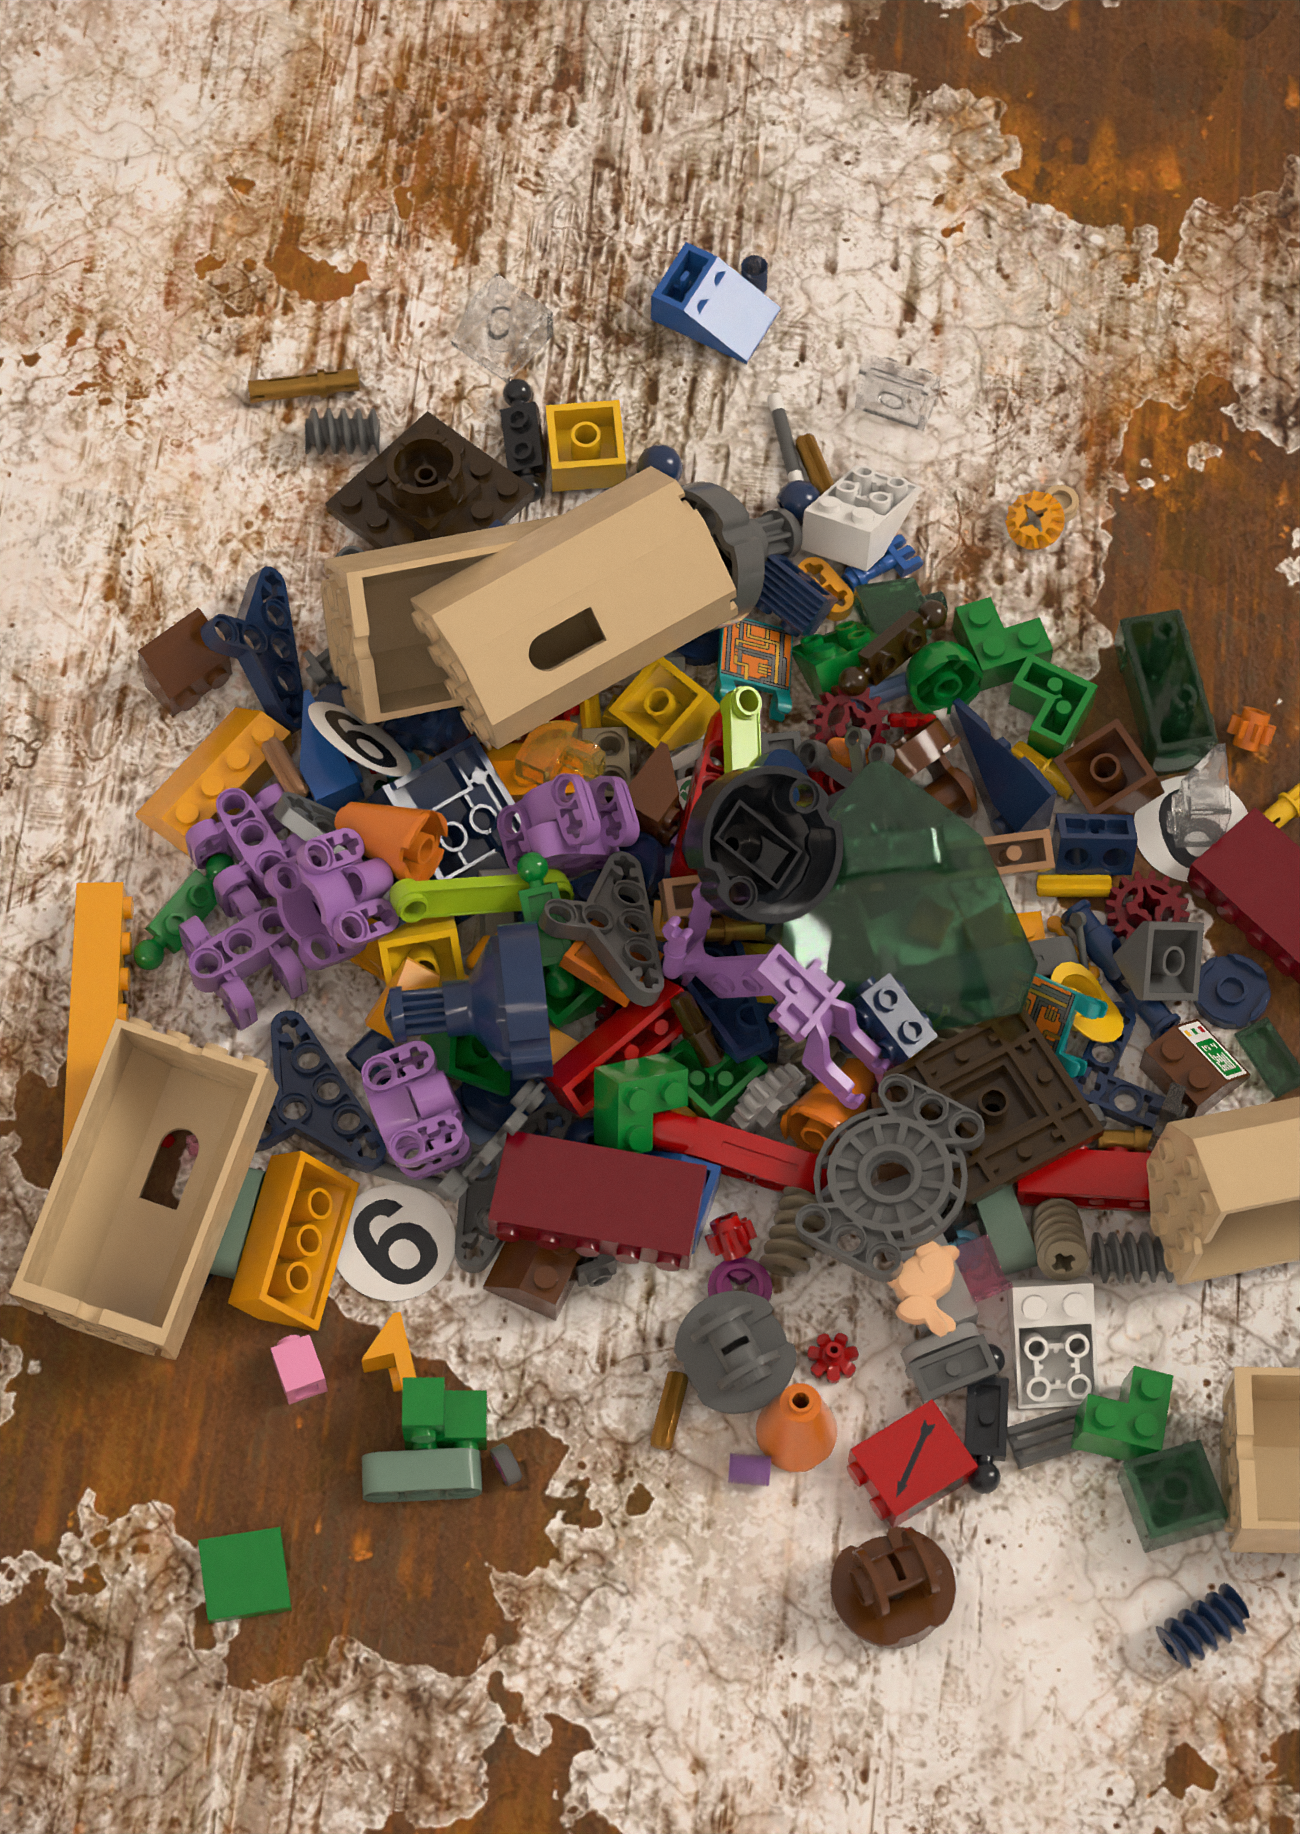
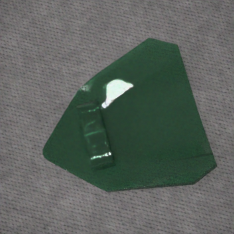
M877 760L869 763L828 812L831 819L840 821L843 831V858L837 879L831 891L816 908L798 919L782 923L779 944L804 968L814 959L818 958L823 963L819 968L834 983L841 980L846 985L836 999L850 1003L858 996L854 989L873 975L878 981L890 973L894 979L899 980L906 987L909 994L908 998L918 1011H922L929 1017L934 1031L967 1026L1022 1013L1038 962L982 836L890 764ZM772 996L775 1003L778 1004V1001ZM859 1027L869 1038H872L867 1030ZM832 1035L828 1037V1039H838Z

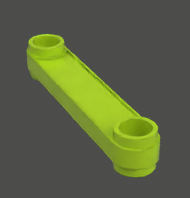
M739 686L726 693L720 701V712L723 722L724 774L735 769L752 767L759 756L762 755L760 728L762 700L758 691L750 686Z
M548 869V873L543 879L544 884L557 882L560 898L574 900L573 887L566 875L558 869ZM518 874L424 881L405 878L399 880L391 887L389 897L390 903L397 915L403 921L413 923L423 918L522 911L518 891L529 889V885Z

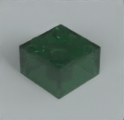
M1200 1439L1122 1462L1117 1479L1144 1553L1223 1529L1229 1514Z

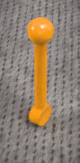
M1055 915L1050 916L1047 920V929L1050 932L1057 933L1059 936H1068L1062 928L1061 918ZM1074 944L1078 961L1080 963L1078 947ZM1088 962L1089 971L1098 979L1100 977L1099 968L1091 966Z

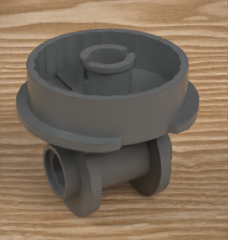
M745 1291L721 1292L699 1302L682 1321L676 1335L674 1352L677 1360L683 1362L686 1375L693 1388L698 1392V1398L704 1406L728 1414L753 1412L767 1406L789 1384L795 1370L797 1352L794 1344L787 1342L785 1332L779 1321L772 1315L773 1307L767 1299Z

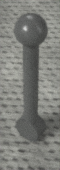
M1079 911L1071 914L1070 924L1076 928L1080 964L1089 970L1083 929L1087 918L1083 912Z

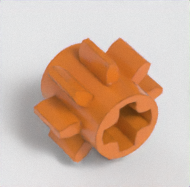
M1244 706L1242 714L1234 712L1226 731L1234 734L1232 744L1253 752H1259L1261 744L1269 746L1276 730V726L1268 724L1271 715L1260 709Z

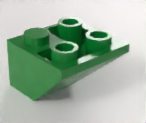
M858 621L842 622L835 626L834 631L824 635H809L800 641L801 644L792 647V656L814 698L821 703L819 694L822 692L832 694L831 686L838 685L840 673L850 666L859 667L860 661L857 653L879 636Z

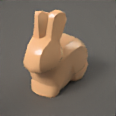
M931 1241L915 1250L914 1255L903 1263L901 1274L895 1280L886 1282L894 1289L896 1296L902 1301L895 1311L897 1317L913 1325L926 1324L930 1331L939 1337L947 1335L948 1332H954L956 1329L955 1321L940 1310L936 1302L937 1299L950 1291L955 1275L954 1261L960 1254L959 1249L955 1245L941 1246Z

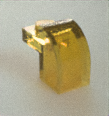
M565 720L550 721L535 728L527 736L515 757L516 776L538 786L554 780L561 773L564 766L592 779L603 775L606 769V752L590 740H578V724Z

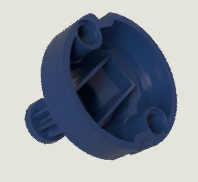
M537 920L497 925L498 935L490 936L468 978L442 981V987L402 991L401 986L389 987L384 1016L395 1043L407 1042L408 1036L445 1032L448 1033V1037L473 1035L505 1072H513V1081L554 1077Z

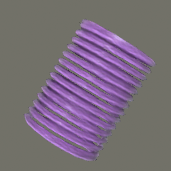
M730 1453L728 1483H730V1480L733 1483L734 1480L735 1484L737 1479V1484H739L740 1478V1484L743 1483V1485H750V1483L751 1485L753 1483L756 1485V1482L759 1485L760 1481L761 1486L763 1480V1486H765L766 1479V1486H769L771 1456L752 1455L751 1457L750 1454L748 1457V1454H746L745 1458V1454Z

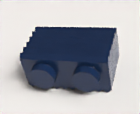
M771 554L765 562L763 588L756 607L768 615H771L772 612L782 619L780 626L792 636L799 637V635L809 636L815 634L838 601L837 597L833 596L832 593L817 583L815 579L811 578L786 556Z

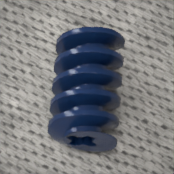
M1223 1583L1219 1586L1218 1593L1210 1591L1205 1596V1602L1201 1600L1194 1601L1191 1605V1611L1188 1609L1180 1610L1177 1614L1178 1620L1169 1617L1164 1622V1629L1156 1626V1632L1169 1655L1185 1669L1189 1670L1192 1667L1189 1654L1192 1653L1198 1660L1203 1661L1205 1654L1202 1646L1206 1645L1213 1652H1217L1219 1646L1216 1637L1220 1636L1226 1643H1231L1233 1639L1230 1628L1232 1627L1239 1634L1244 1635L1246 1628L1243 1620L1249 1619L1250 1615L1240 1595L1228 1583Z

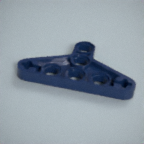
M265 566L249 578L237 617L234 618L225 614L214 616L202 625L201 637L210 650L238 659L265 713L293 735L302 729L304 692L284 578L275 568ZM268 611L276 619L277 625L269 617ZM215 626L222 632L225 641L218 635ZM244 635L247 636V637L250 639V641H251L252 644H253L254 649H252V648L248 645V643H247L246 640H245ZM273 644L279 648L283 658L277 654ZM278 677L285 682L288 691L281 685Z
M285 1010L278 1013L271 1022L274 1079L279 1089L266 1121L272 1127V1130L266 1138L259 1140L256 1150L264 1151L296 1134L338 1159H345L362 1172L368 1173L378 1169L387 1162L388 1158L387 1148L382 1136L305 1019L293 1010ZM286 1024L291 1028L295 1027L297 1039L300 1042L295 1047L290 1035L283 1033L282 1027ZM307 1052H313L320 1057V1061L314 1068L305 1069L298 1064L300 1056ZM334 1083L340 1087V1092L335 1098L325 1100L318 1095L319 1088L323 1084ZM293 1102H298L306 1107V1111L301 1118L289 1119L284 1115L286 1106ZM348 1113L357 1115L360 1118L359 1125L353 1130L341 1129L338 1126V1121L343 1115ZM364 1136L365 1143L369 1149L376 1151L377 1157L371 1160L368 1156L360 1157L363 1155L361 1144L358 1141L361 1137Z

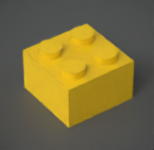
M619 400L546 405V433L552 492L610 488L626 480V456Z

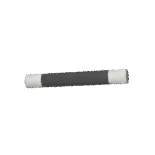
M772 393L767 397L788 480L789 482L796 480L804 481L782 396L780 393Z

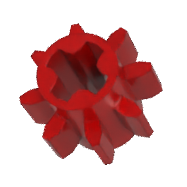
M737 1212L727 1213L712 1220L709 1225L713 1233L704 1236L711 1254L714 1253L715 1256L722 1254L724 1261H732L750 1253L752 1247L749 1240L758 1237L751 1219L747 1220L746 1217L740 1219Z

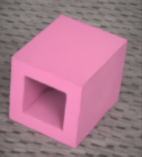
M291 1335L281 1339L277 1346L271 1348L273 1362L289 1405L327 1391L325 1376L310 1335L303 1337Z

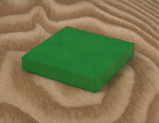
M280 1527L198 1540L209 1624L292 1611Z

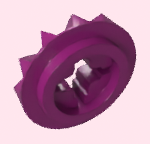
M741 1257L732 1261H723L715 1267L709 1277L708 1297L721 1292L733 1291V1286L730 1283L731 1280L738 1285L750 1281L747 1292L759 1295L768 1301L771 1300L772 1281L769 1273L760 1263L750 1258Z

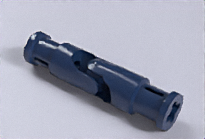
M1088 900L1079 901L1065 911L1061 916L1060 922L1063 926H1069L1076 935V928L1070 924V916L1072 913L1079 911L1086 915L1087 922L1083 929L1088 958L1103 971L1104 977L1122 1001L1128 1004L1136 1015L1141 1017L1151 1030L1150 1037L1153 1040H1157L1173 1026L1180 1023V1016L1177 1013L1172 1014L1161 1000H1137L1131 988L1128 989L1122 984L1121 981L1125 980V977L1113 958V955L1122 946L1120 940L1107 924H1101L1090 910L1091 903Z

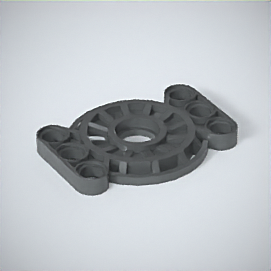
M899 1073L886 1076L879 1084L878 1094L882 1108L870 1109L852 1116L838 1126L824 1142L816 1159L813 1177L817 1203L803 1206L795 1217L797 1234L802 1241L879 1282H890L901 1274L903 1269L901 1251L912 1250L930 1243L945 1232L957 1218L966 1199L968 1185L966 1160L962 1151L978 1148L983 1143L985 1137L984 1121L977 1112ZM893 1086H902L908 1091V1095L901 1102H891L885 1096L886 1091ZM927 1104H937L942 1108L943 1113L938 1119L929 1121L920 1115V1111ZM962 1122H971L977 1126L978 1131L974 1137L964 1139L956 1135L955 1129ZM840 1139L835 1145L832 1154L827 1156L831 1147ZM894 1162L904 1166L911 1177L909 1186L905 1191L889 1196L882 1195L873 1188L871 1177L880 1165ZM958 1167L961 1169L962 1176L960 1189L953 1185V1169ZM822 1169H827L828 1185L821 1190L820 1179ZM950 1199L956 1200L952 1210L943 1220L941 1214L945 1211ZM812 1215L822 1217L826 1222L824 1228L817 1233L807 1232L802 1227L807 1217ZM932 1224L935 1226L928 1233L912 1239L911 1235L925 1230ZM845 1234H853L861 1242L856 1250L846 1252L838 1247V1240ZM903 1238L904 1241L895 1242L894 1239ZM880 1253H890L895 1257L896 1262L891 1269L882 1271L874 1267L873 1259Z

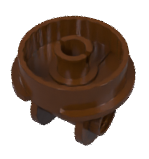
M939 718L929 721L910 734L907 733L890 744L895 752L894 761L889 766L891 787L900 792L903 800L902 812L897 820L898 825L910 838L917 839L924 845L934 844L939 840L937 825L944 820V816L949 817L956 812L964 818H970L978 812L976 789L972 781L964 771L958 767H953L945 756V753L955 747L962 739L959 734L951 737ZM868 762L869 784L876 788L874 766ZM926 767L933 781L914 794L906 781Z
M898 1526L888 1529L886 1536L870 1539L857 1548L850 1545L843 1549L837 1557L832 1570L830 1590L836 1613L853 1634L872 1645L896 1649L908 1647L922 1641L935 1628L940 1627L947 1621L955 1601L956 1581L948 1557L933 1540L916 1531L913 1527L905 1528ZM901 1592H904V1594L901 1597L896 1599H890V1597L897 1595Z

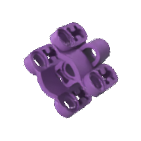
M559 774L554 780L531 789L517 803L505 806L497 818V828L508 866L514 874H518L517 863L519 859L528 852L541 854L547 860L548 869H558L567 878L577 877L583 870L603 869L609 856L614 852H618L619 847L632 846L637 841L640 832L639 821L628 786L621 777L600 775L586 782L577 774ZM571 781L574 785L575 793L566 796L565 789ZM610 783L614 789V797L608 804L604 793L606 786ZM516 813L519 814L521 820L517 833L512 828V819Z
M280 783L264 788L256 795L254 801L242 789L229 788L224 790L216 799L219 822L217 823L214 819H205L193 825L185 835L188 854L197 869H205L207 860L217 853H224L230 857L235 854L239 860V864L222 870L213 880L216 900L227 917H236V915L231 913L228 896L245 885L250 888L257 900L272 897L264 884V872L281 860L296 856L299 847L306 843L304 839L295 833L286 840H278L275 835L286 827L273 815L275 805L282 794L285 793ZM234 808L243 810L238 815L227 814L229 810ZM261 841L258 845H247V843ZM278 871L277 878L279 883L283 887L288 888L290 878L284 872Z
M341 828L310 839L299 847L296 856L281 860L267 870L264 875V884L267 891L277 899V909L282 924L289 935L299 943L298 955L301 962L307 968L314 971L322 970L353 958L366 948L367 943L378 940L393 931L399 922V916L392 904L387 900L381 899L393 884V874L390 866L386 861L378 857L363 862L361 857L364 854V842L361 836L350 828ZM339 844L340 846H347L348 850L334 854L333 849ZM278 871L288 875L291 880L290 889L283 887L279 883L277 878ZM372 916H380L382 918V921L375 922L370 926L367 920ZM312 942H316L323 947L325 951L324 960L317 958L313 954L311 949Z
M246 885L228 896L231 913L237 916L239 922L212 937L196 915L178 925L183 948L189 957V970L194 986L205 993L214 992L222 999L227 1014L239 1031L244 1030L258 1020L254 1000L242 980L266 965L271 964L274 981L279 980L291 999H296L308 991L305 970L290 947L294 938L289 935L282 924L277 906L262 909L257 898ZM274 926L284 928L278 934H269L267 932L269 928ZM240 946L251 948L245 954L233 953V950ZM207 967L208 975L199 973V971Z
M418 1040L408 1042L371 1057L364 1063L361 1071L362 1084L388 1154L394 1159L396 1167H399L406 1177L413 1180L425 1179L467 1161L472 1151L471 1140L462 1126V1123L466 1120L455 1091L445 1072L440 1071L436 1067L437 1057L431 1046ZM416 1051L420 1052L421 1055H417L415 1057L412 1056V1053ZM399 1057L400 1062L394 1064L392 1060ZM375 1066H388L380 1070L370 1082L369 1075ZM403 1071L406 1074V1076L402 1077V1075L400 1074ZM390 1078L386 1084L379 1086L382 1080ZM451 1137L452 1141L448 1143L447 1139ZM432 1144L434 1149L430 1150L428 1145ZM459 1149L460 1153L452 1155L453 1152ZM419 1150L416 1156L406 1159L410 1152ZM440 1158L442 1160L435 1164V1159ZM426 1163L424 1168H422L419 1171H411L408 1169L410 1167H417Z

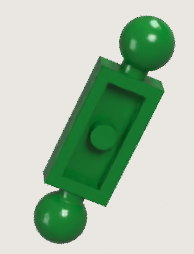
M528 852L521 856L517 863L519 877L529 885V889L518 891L520 905L525 922L537 920L542 967L548 966L549 970L544 979L545 990L551 997L563 999L572 994L576 984L574 975L559 966L564 954L572 946L571 940L556 938L546 934L538 923L539 916L546 902L551 899H561L557 882L544 884L543 879L548 873L547 860L537 852ZM550 914L551 918L557 922L566 923L565 918L562 916Z
M224 853L212 855L206 862L205 876L197 869L193 870L144 928L153 938L139 942L134 949V961L140 968L144 970L158 968L164 961L165 947L173 954L181 949L183 945L178 925L194 915L203 922L218 904L215 897L213 880L222 870L236 865L232 857Z

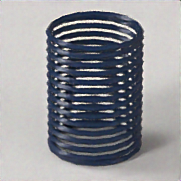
M748 256L741 263V276L762 293H765L767 290L768 264L761 256Z

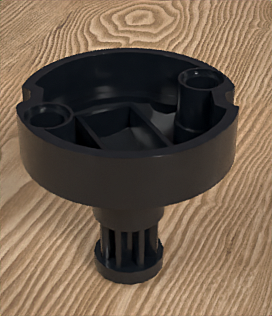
M752 766L735 769L722 775L703 791L689 816L687 828L682 838V852L687 861L688 868L697 870L699 879L702 882L700 894L714 909L729 918L741 922L776 924L793 921L806 915L825 899L839 874L844 842L840 821L831 819L826 810L829 797L823 788L809 776L792 768L783 766ZM795 788H797L799 792V801H797L796 803L793 799V792Z

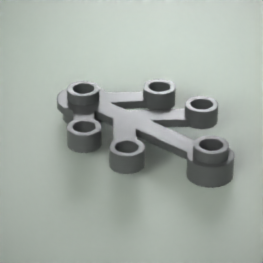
M856 726L849 728L845 735V745L849 748L852 772L831 758L830 750L822 742L811 739L805 740L799 745L796 756L800 759L806 770L812 772L823 771L845 787V789L828 796L829 802L826 810L831 819L836 817L838 809L860 799L866 802V807L854 813L843 812L838 816L836 821H840L843 835L848 837L857 836L862 826L872 821L883 826L892 825L900 817L903 808L902 796L897 789L891 787L889 766L894 761V749L890 745L875 743L871 746L868 759L874 766L876 788L869 784L865 750L871 742V735L867 729Z
M529 1079L510 1101L517 1110L463 1173L453 1167L433 1192L445 1202L449 1199L455 1204L470 1186L464 1181L465 1178L468 1177L474 1181L502 1149L507 1132L513 1136L528 1119L522 1112L526 1110L531 1115L545 1099L546 1096L541 1092L545 1084L542 1082L537 1084L533 1079Z

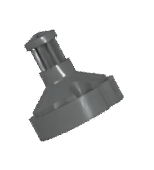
M701 481L681 485L685 492V497L680 500H686L692 509H697L704 519L736 588L737 597L730 600V602L734 601L738 607V615L708 631L712 632L737 624L751 613L761 595L765 562L768 556L777 554L784 555L788 559L795 557L801 548L802 531L798 520L786 509H772L763 513L761 517L752 519L744 505L731 492L717 484Z

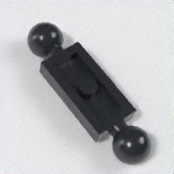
M512 379L506 383L503 389V398L511 407L500 410L507 469L535 489L533 500L529 502L533 503L538 501L544 493V483L536 474L547 471L540 412L536 402H530L532 397L530 385L525 380Z
M988 1344L1001 1372L1005 1365L1004 1353L998 1346ZM996 1375L967 1386L964 1446L972 1458L977 1460L976 1463L978 1465V1469L968 1477V1483L974 1491L980 1494L991 1493L999 1486L1001 1476L993 1461L1005 1462L1009 1378H998Z

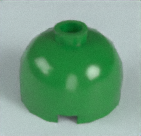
M941 640L922 647L910 658L905 672V685L918 711L924 714H934L933 711L947 708L948 715L951 713L952 701L960 698L966 705H969L980 691L978 683L980 677L983 679V673L967 648L953 641Z

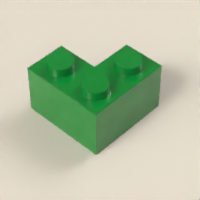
M991 597L955 607L952 631L958 644L969 650L983 673V679L980 677L978 683L980 691L1013 682L1029 653L1051 663L1053 647L1040 617L1004 628Z
M1029 653L1012 683L1008 703L1036 717L1029 730L1027 745L1047 759L1055 758L1068 750L1093 707L1098 685Z
M684 1039L666 1054L688 1068L687 1107L698 1117L722 1124L736 1112L734 1108L738 1105L737 1100L744 1094L747 1085L755 1077L759 1078L768 1071V1066L758 1056L737 1063L727 1053L724 1054V1058L717 1065L710 1068H702L693 1047Z
M665 1053L594 1067V1142L602 1147L635 1153L652 1151L653 1113L688 1106V1068Z
M1133 1366L1121 1384L1119 1401L1088 1393L1077 1409L1070 1448L1150 1467L1163 1449L1174 1375Z
M403 1377L402 1430L405 1450L451 1448L487 1450V1390H446L444 1377Z

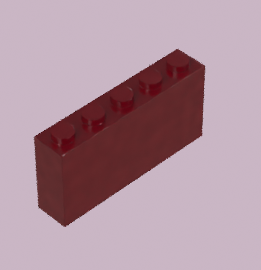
M1255 807L1191 864L1187 881L1192 891L1198 897L1206 898L1217 908L1218 914L1225 922L1236 925L1245 934L1247 941L1252 947L1259 951L1263 950L1273 960L1275 967L1283 975L1291 976L1300 984V847Z
M519 1131L511 1136L507 1132L488 1217L489 1234H494L496 1238L506 1242H518L519 1239L533 1241L537 1246L544 1249L555 1250L559 1246L575 1249L578 1254L587 1257H597L599 1254L615 1256L616 1260L626 1264H638L639 1261L653 1263L657 1268L664 1271L675 1272L679 1268L689 1270L705 1190L707 1166Z

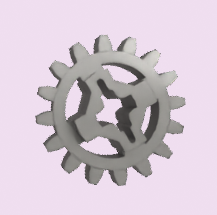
M787 1063L784 1067L779 1066L775 1072L770 1069L765 1075L759 1078L755 1077L747 1085L744 1094L737 1100L738 1105L734 1108L736 1112L730 1116V1123L737 1129L757 1134L761 1129L766 1131L776 1123L780 1124L785 1111L799 1099L797 1096L802 1092L800 1089L806 1085L804 1081L806 1077L794 1064L791 1065L790 1063Z

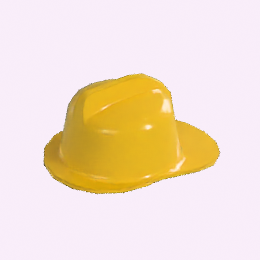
M1065 962L1057 966L1053 970L1051 980L1108 1004L1104 1018L1089 1019L1077 1012L1071 1030L1080 1032L1085 1037L1101 1043L1114 1042L1118 1039L1124 1028L1122 1015L1102 989L1092 972L1083 965L1074 962Z

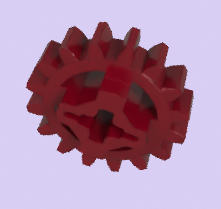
M839 685L831 686L832 694L829 692L819 694L822 705L816 704L810 707L817 714L816 719L807 720V724L815 726L816 732L808 736L811 740H819V742L827 745L829 740L834 737L845 738L848 729L856 726L867 729L870 732L871 742L869 749L875 743H887V740L880 735L882 731L890 730V725L882 723V718L889 714L888 710L878 709L877 706L882 700L880 696L869 698V687L861 695L851 697L845 695L840 690ZM855 702L859 703L865 711L858 709ZM851 719L852 726H849L846 730L845 724L849 723Z
M1135 871L1132 882L1123 876L1120 878L1119 888L1112 887L1110 889L1108 897L1110 900H1106L1104 912L1108 913L1105 924L1109 927L1116 926L1113 933L1117 938L1123 936L1127 940L1143 921H1168V918L1172 917L1171 922H1188L1190 913L1185 910L1189 900L1188 898H1178L1182 887L1177 885L1170 888L1168 886L1170 877L1167 875L1161 881L1156 880L1155 871H1150L1148 878L1144 879L1139 871ZM1132 895L1133 901L1126 902L1125 907H1122L1123 902Z

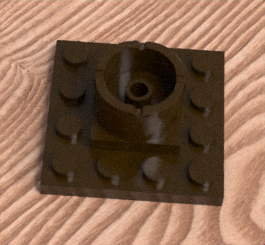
M427 411L325 503L327 513L376 549H382L487 529L496 519L506 525L533 500L535 489Z
M1021 1002L884 1072L883 1079L890 1074L899 1073L966 1106L982 1117L985 1130L983 1143L976 1149L962 1151L965 1156L968 1174L966 1199L963 1203L965 1209L1104 1135L1105 1129ZM902 1086L889 1088L897 1102L903 1101L908 1095V1091ZM927 1104L920 1111V1115L929 1121L938 1119L943 1113L942 1108L937 1104ZM962 1122L955 1129L956 1135L964 1139L974 1137L978 1131L977 1126L971 1122ZM958 1167L953 1169V1185L960 1189L962 1176L961 1169Z

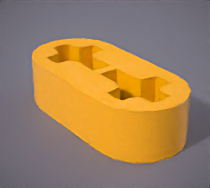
M818 557L804 559L798 567L806 574L809 571L813 575L820 573L819 584L832 593L833 596L837 597L838 600L844 599L843 606L841 607L836 603L826 618L832 621H842L848 618L852 613L854 604L852 590L823 559Z

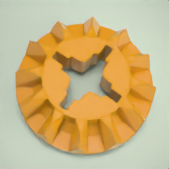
M1033 490L1031 493L1018 495L1017 500L1008 506L1005 524L1009 536L1017 545L1029 550H1039L1050 546L1060 537L1065 524V514L1061 504L1052 495ZM1030 508L1037 515L1043 512L1044 515L1040 518L1042 532L1032 524L1027 527L1025 526V523L1029 521L1027 509Z

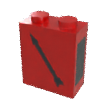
M933 1399L851 1448L848 1457L849 1465L846 1466L854 1483L858 1487L864 1485L872 1498L869 1502L876 1516L881 1521L887 1519L892 1528L897 1527L967 1484L968 1477L978 1469L977 1463Z

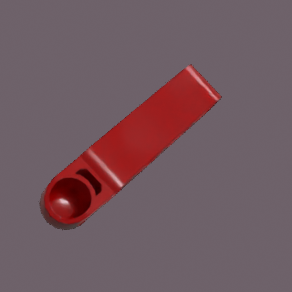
M720 709L714 712L710 718L701 754L694 766L670 864L672 878L698 875L697 870L688 868L682 852V838L687 828L689 816L702 791L724 775L723 722ZM710 757L718 759L723 767L715 765Z
M671 1110L653 1113L654 1151L685 1154L719 1165L723 1175L784 1194L783 1189L785 1187H796L815 1195L813 1177L818 1154L702 1117H689ZM822 1169L820 1179L821 1190L828 1185L827 1169Z

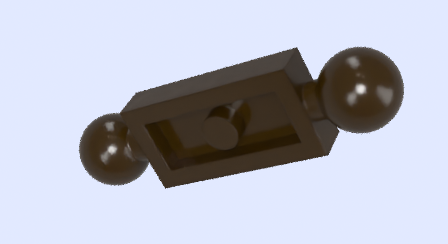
M927 600L920 605L917 612L911 609L857 653L860 661L859 667L850 666L840 673L838 677L840 690L845 695L855 697L865 692L868 683L876 687L928 643L925 630H936L945 624L947 620L945 606L937 600Z

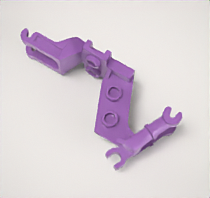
M700 881L692 891L694 903L692 912L688 915V918H690L688 928L684 930L679 928L678 925L681 922V918L678 916H672L663 926L662 932L668 940L663 947L665 956L662 971L668 979H675L682 975L683 980L681 984L685 987L696 975L719 998L772 995L778 1001V1004L768 1016L797 1043L808 1035L802 1059L803 1065L844 1106L850 1109H857L866 1097L862 1093L856 1095L852 1092L855 1083L832 1062L828 1037L830 1035L837 1037L875 1074H884L891 1062L889 1059L881 1060L878 1058L881 1049L858 1027L854 1006L836 999L846 985L841 980L834 983L819 968L823 963L818 958L814 959L804 968L779 943L770 948L766 954L712 957L705 954L704 943L707 930L712 923L711 913L714 908L700 894V886L702 884Z

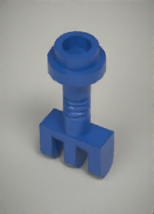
M899 534L892 540L884 557L878 560L868 571L849 566L845 569V573L841 575V579L849 586L853 594H862L868 589V581L894 568L900 577L903 578L921 568L924 561L920 556H915L908 560L915 554V550L911 545L903 547L907 540L902 534Z

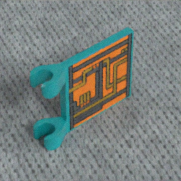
M747 618L737 624L721 628L717 680L713 698L720 704L725 694L736 688L735 684L750 686L756 690L771 693L773 696L769 708V718L783 722L785 714H789L792 710L790 682L793 636L781 627Z
M1013 964L996 1014L1021 1002L1071 1078L1077 1075L1083 1076L1087 1068V1062L1079 1057L1063 1053V1049L1076 1013L1079 1012L1089 1019L1104 1018L1108 1004L1097 998L1081 994L1018 964Z

